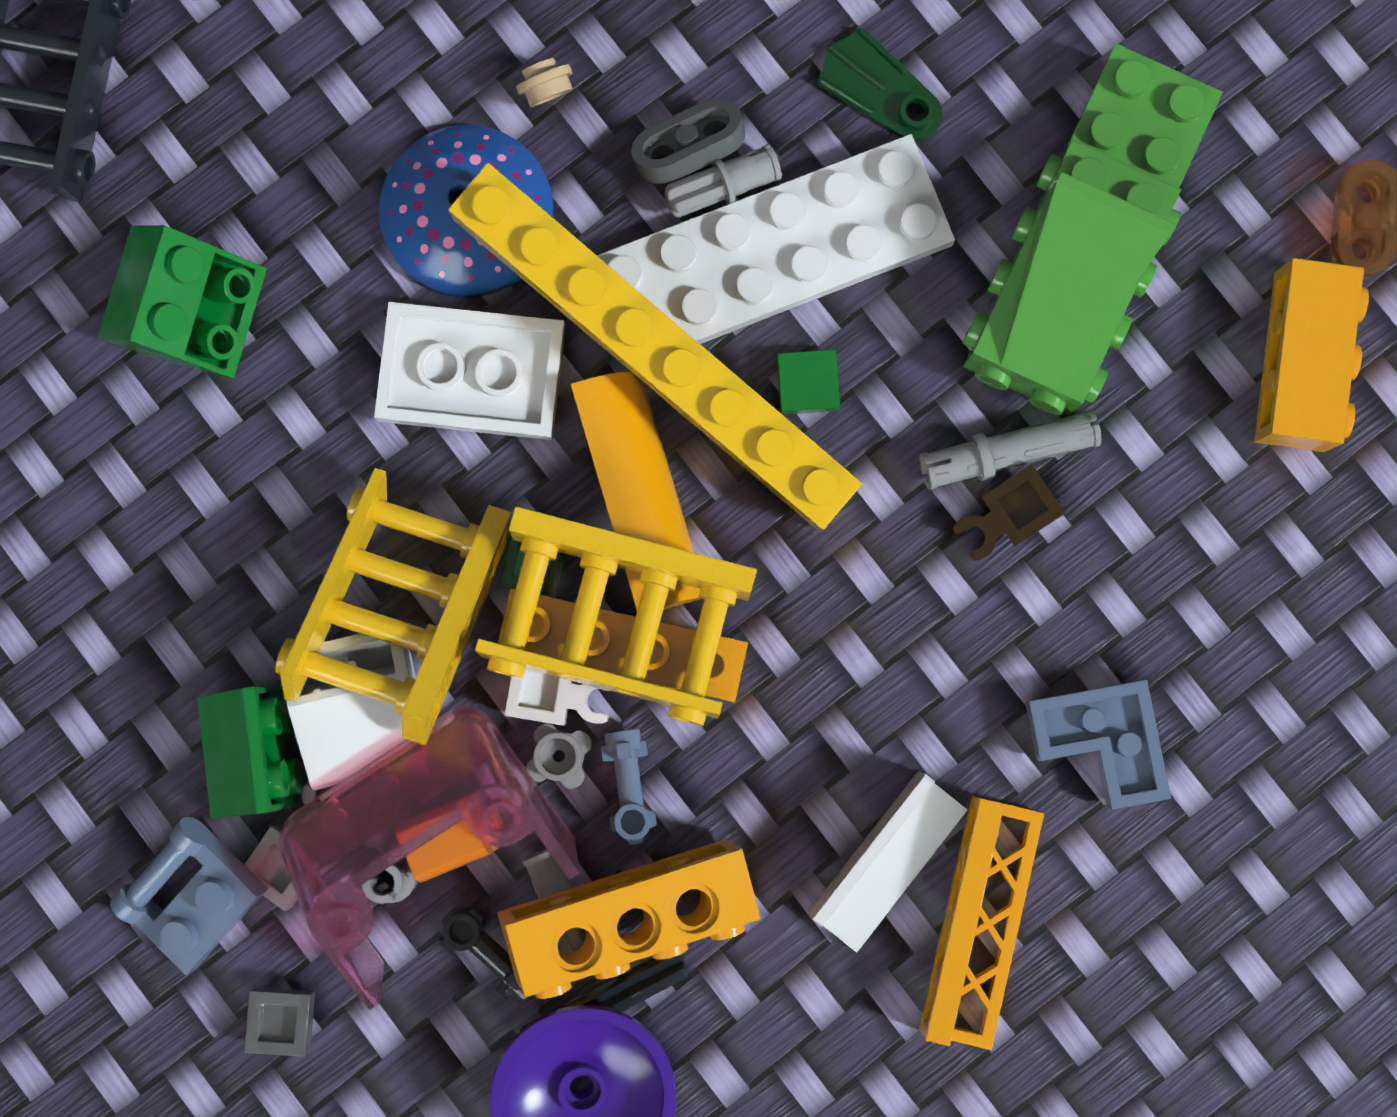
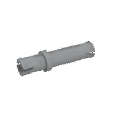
M1090 409L1073 416L987 438L983 433L971 435L968 443L929 453H920L919 460L922 475L928 474V477L924 479L925 484L929 490H933L939 486L977 476L980 481L993 479L995 472L1089 447H1099L1102 442L1100 426L1098 424L1091 427L1090 424L1095 422L1097 417Z

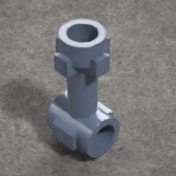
M640 729L604 734L606 746H601L603 761H614L620 806L616 815L610 817L611 832H618L621 837L627 839L629 845L642 844L650 828L657 825L656 812L649 810L643 804L638 758L648 755L646 740L641 741Z

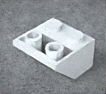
M356 634L323 643L319 651L321 655L400 681H404L407 676L416 679L409 649L370 636ZM310 677L307 678L296 703L286 700L309 783L313 791L433 761L429 740L425 746L402 738V716L394 711L395 705Z

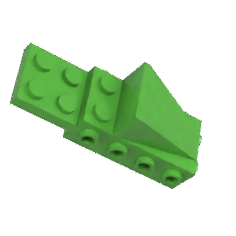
M1117 43L1114 45L1063 155L1060 158L1051 153L1036 184V187L1045 190L1036 210L1029 206L1025 208L1011 239L1020 242V245L1012 262L1002 258L989 284L987 291L995 294L996 297L988 314L985 315L978 311L967 331L962 344L971 347V350L963 367L975 372L974 376L981 382L1000 390L1010 388L1029 397L1028 401L1035 407L1054 415L1064 413L1069 416L1084 401L1094 403L1108 375L1107 370L1100 368L1109 347L1116 351L1119 349L1131 326L1133 318L1125 315L1132 296L1136 295L1141 298L1146 292L1157 268V265L1151 263V260L1162 245L1167 244L1178 224L1181 212L1174 210L1173 207L1182 190L1179 187L1223 94L1222 91Z

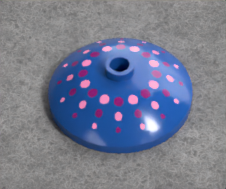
M455 125L435 130L407 147L394 162L387 174L379 204V219L385 243L403 271L420 285L432 291L452 297H480L499 292L521 279L520 276L457 224L448 211L451 207L453 196L458 192H463L487 163L491 164L554 218L552 193L541 165L524 145L501 131L479 125Z

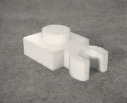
M525 669L523 679L511 677L504 716L565 726L568 709L577 710L578 714L590 723H605L609 719V714L596 713L588 705L590 693L602 688L586 684H572L573 681L529 669Z

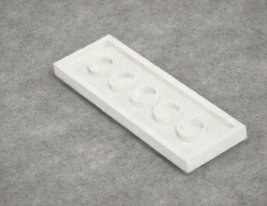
M910 134L597 256L693 339L702 344L953 246L955 238L913 136Z

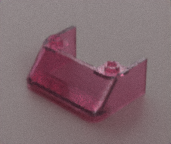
M458 707L436 719L426 746L407 739L292 813L283 825L279 838V851L310 932L368 1010L380 1004L384 961L367 939L373 926L374 912L371 902L359 886L462 819H464L479 840L497 847L512 845L535 831L569 880L580 874L574 836L489 716L477 708Z

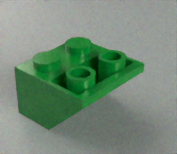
M165 225L131 226L97 338L152 358L234 379L267 268Z
M248 687L197 697L211 819L267 813L297 806L296 794H302L303 772L299 759L291 757L289 735L295 734L287 708V702L284 699L283 688Z

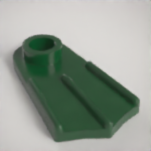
M859 28L848 37L828 45L824 66L817 81L818 87L901 138L912 134L914 141L919 142L934 135L942 120V108L939 100L864 28ZM918 105L925 110L926 118L921 121H914L907 116L906 109L909 106Z

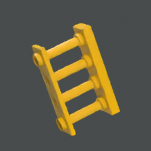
M374 468L366 488L358 486L351 497L347 510V520L350 523L296 639L287 638L283 643L276 661L275 672L281 675L284 699L295 703L307 678L310 677L395 705L394 711L402 716V738L426 746L506 550L510 533L511 512L488 505L480 526L471 523L466 528L387 502L386 471ZM377 524L460 550V557L466 560L459 575L450 573L448 577H444L365 550ZM356 573L439 600V607L445 610L438 626L428 624L425 629L342 601ZM333 624L418 652L417 659L423 660L416 679L407 676L404 681H400L321 655L319 651Z
M515 506L509 532L513 540L522 542L520 551L524 552L525 556L501 643L497 644L478 639L475 651L481 657L489 659L487 670L523 679L525 669L667 705L670 706L667 717L694 725L704 726L706 716L718 719L723 702L704 697L728 606H735L736 599L749 600L757 569ZM558 552L580 557L581 562L579 566L585 569L560 660L524 651L549 560H556ZM617 567L641 573L639 582L645 584L620 676L584 666L608 576H615ZM677 583L701 589L699 598L704 600L681 691L644 682L668 591H675Z

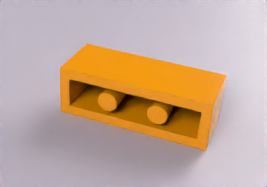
M1292 258L1274 273L1255 443L1326 452L1344 444V439L1350 436L1355 422V406L1353 403H1349L1351 380L1353 381L1357 377L1362 362L1361 346L1355 345L1358 323L1365 317L1369 302L1368 289L1362 287L1364 268Z

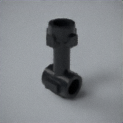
M476 906L460 910L452 908L441 920L444 925V940L442 944L452 953L456 950H469L502 980L497 986L496 991L504 999L507 1000L511 996L520 1004L526 997L516 982L509 953L484 931L483 919L485 914Z

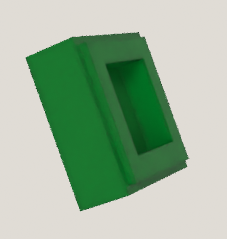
M836 350L777 354L780 410L782 415L840 410Z

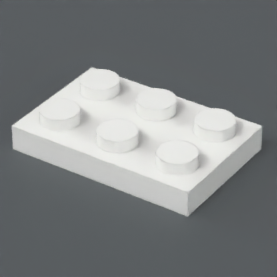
M388 302L374 418L378 422L553 440L566 330L565 321Z

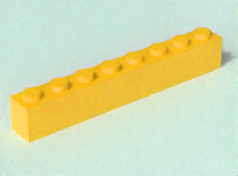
M487 163L448 209L452 219L811 526L824 530L860 488L862 483L491 164Z

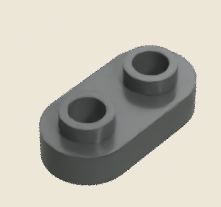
M710 99L645 129L636 137L631 148V154L640 177L649 183L667 184L713 163L714 160L722 159L732 154L742 145L746 135L741 112L738 106L729 100Z

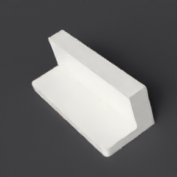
M917 772L808 911L811 919L819 926L827 928L857 953L968 809L938 787L935 781L927 774Z

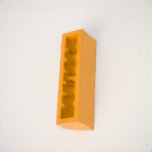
M618 372L572 383L571 388L613 531L694 553L644 382L632 372ZM625 569L638 611L645 584L639 582L641 573ZM677 583L675 591H668L663 610L701 599L699 598L701 589Z

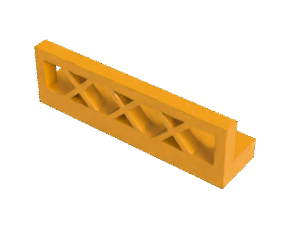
M971 796L919 1026V1032L926 1041L950 1046L951 1041L992 1050L1044 813ZM1006 816L1027 821L1022 845L1001 858L995 849L1001 817ZM1018 859L1015 877L1013 878L1007 865ZM1000 870L1011 888L1009 903L988 917L982 908L987 879ZM1005 918L1000 937L993 925ZM987 929L998 947L996 961L993 965L974 976L968 966L974 937ZM992 977L987 997L980 984ZM972 989L975 990L985 1006L980 1032L955 1027L961 996Z

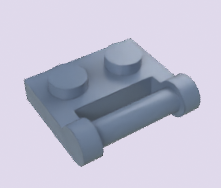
M183 817L170 831V842L133 884L123 885L110 900L113 913L122 921L135 924L185 976L202 963L268 890L203 823L193 817ZM189 856L195 857L203 867L163 910L152 897Z

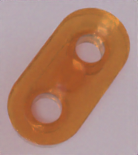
M1373 159L1356 163L1338 180L1335 189L1330 256L1333 264L1364 268L1363 280L1374 277L1386 269L1394 260L1397 251V172L1387 163ZM1357 187H1364L1370 192L1371 203L1363 202L1358 198ZM1353 243L1361 244L1365 248L1367 254L1365 260L1354 256L1352 253Z

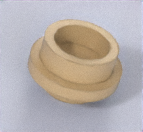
M549 58L522 70L525 81L516 86L518 94L526 95L530 107H534L573 90L568 78L573 72L569 64L558 67L555 59Z

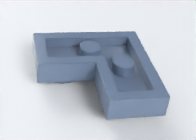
M1147 680L1025 702L1037 761L1095 751L1107 809L1114 810L1171 799Z

